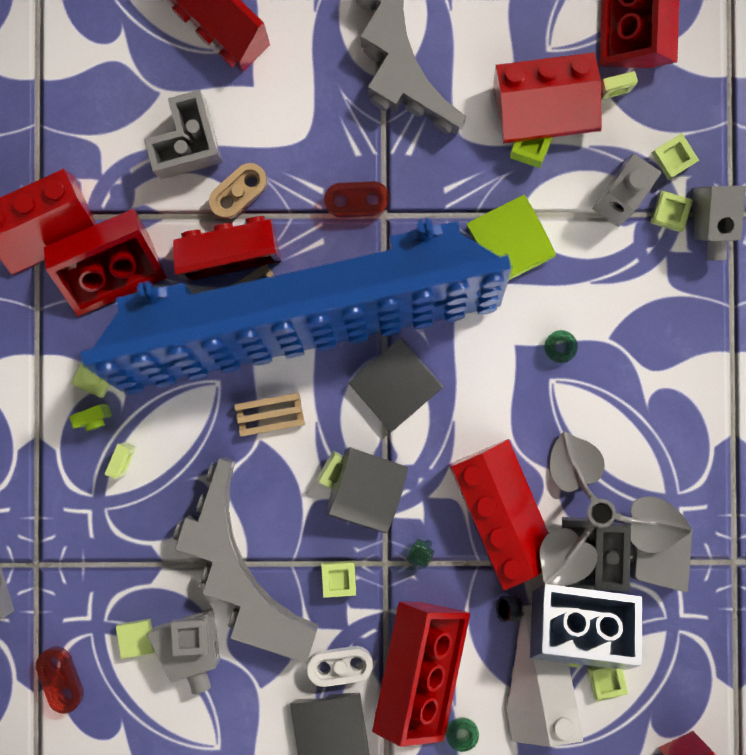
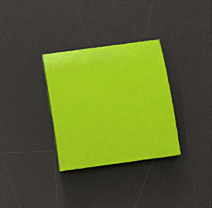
M525 194L466 223L467 230L474 242L498 256L509 255L512 267L509 280L556 257L555 250Z

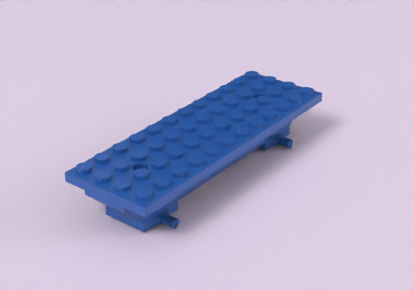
M424 218V223L422 219L418 221L417 229L389 236L390 250L206 292L192 294L185 283L155 288L150 282L145 281V285L143 282L138 285L137 293L116 298L118 312L92 349L80 351L82 366L119 391L124 392V394H137L143 392L146 386L156 384L157 387H167L176 384L177 379L189 377V380L203 379L208 377V372L221 370L222 373L234 372L240 369V365L252 362L256 366L271 363L273 361L272 358L285 355V358H295L304 355L305 350L317 348L318 351H326L337 347L336 343L349 341L350 344H357L367 341L369 339L368 336L381 333L383 337L396 335L401 332L402 328L413 326L414 329L427 328L433 325L432 321L445 319L446 322H454L465 318V314L477 312L478 315H485L495 312L497 307L501 306L512 267L509 255L498 256L462 235L458 221L433 225L430 219Z

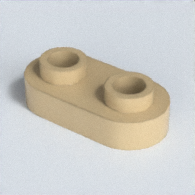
M246 163L237 168L212 191L209 198L210 208L215 215L221 219H233L262 195L268 184L264 170L257 164ZM249 177L257 178V184L253 187L246 186V180ZM226 198L233 200L232 206L228 209L222 207V201Z

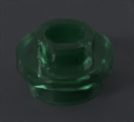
M558 330L547 337L544 349L549 359L557 363H565L574 358L577 353L578 344L576 338L570 332ZM557 341L565 343L566 349L563 353L556 351L555 344Z
M418 538L414 543L406 560L412 564V569L417 571L421 566L426 568L435 553L431 549L432 541L428 539L423 541Z
M459 717L449 723L446 730V738L453 749L465 752L474 748L478 743L479 730L471 719ZM459 729H466L468 731V735L465 738H459L456 733Z

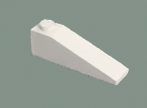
M532 604L522 606L524 615L520 619L510 693L506 705L512 742L547 747L583 742L569 664L530 658Z

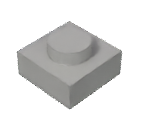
M207 617L175 619L171 621L173 657L203 655L209 652Z

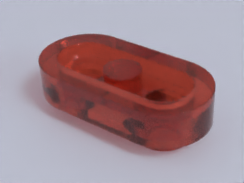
M376 181L336 183L327 189L324 196L327 211L339 218L378 216L386 211L390 201L388 189L382 183ZM370 195H376L380 201L376 205H370L367 202V198ZM337 197H345L347 199L346 205L343 207L337 206L335 204Z
M58 646L48 648L39 655L36 661L38 677L49 706L57 713H70L83 700L84 690L70 653ZM52 658L60 660V668L52 665ZM63 689H69L72 692V698H66L63 695Z

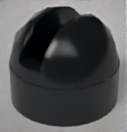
M516 596L499 597L496 604V613L501 622L520 620L524 615V612H522L524 603Z

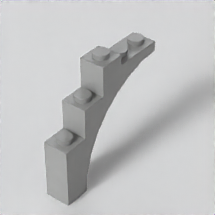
M356 0L357 4L367 11L374 9L376 11L360 36L361 47L364 48L363 52L375 61L384 60L368 86L370 102L383 111L390 109L395 113L403 102L406 104L405 108L410 113L418 117L424 115L433 120V125L445 134L452 132L458 135L464 125L466 115L440 95L428 81L416 61L406 32L403 10L404 0Z
M221 457L217 463L212 462L206 478L207 481L211 482L207 494H201L196 508V512L201 513L200 517L190 514L184 521L179 520L173 535V539L177 540L175 550L213 562L212 565L206 564L200 583L205 584L204 595L240 606V609H233L228 623V627L233 628L230 639L307 663L318 624L294 614L275 601L256 581L245 564L234 538L230 516V484L235 460Z

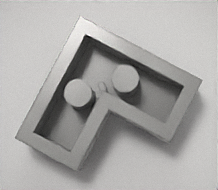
M201 90L168 98L176 131L144 139L153 173L162 180L223 163L208 105Z

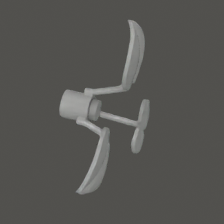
M563 432L558 437L550 458L551 477L557 487L564 492H573L581 486L591 501L586 513L590 524L580 537L571 529L560 528L553 530L544 538L540 548V561L543 582L545 584L566 586L586 578L596 566L598 553L595 547L584 541L594 528H606L614 520L631 524V542L637 549L645 553H660L671 548L679 540L690 534L691 527L685 517L674 506L657 497L648 496L635 500L631 505L632 518L616 513V509L610 501L597 499L587 486V484L596 483L604 471V458L598 448L590 442L575 437L568 432Z

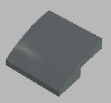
M402 337L348 383L390 432L395 430L444 387Z
M351 447L345 449L339 479L332 484L326 515L378 532L387 533L400 502L408 467Z
M562 517V528L573 530L578 537L581 536L590 524L587 518ZM613 522L606 528H594L584 542L591 544L597 550L596 566L586 578L571 585L594 586L595 590L629 592L631 525Z
M360 693L330 694L326 698L296 699L290 703L298 755H370Z

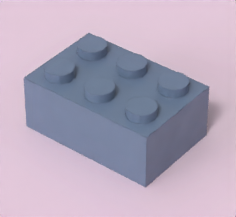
M548 584L542 585L532 591L530 658L621 670L642 666V597Z

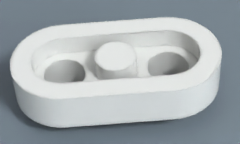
M360 646L319 651L310 658L307 674L311 682L320 687L361 682L370 676L373 669V659L370 652ZM357 657L363 661V664L360 667H353L350 661ZM321 662H326L330 665V670L322 672L319 670L318 665Z

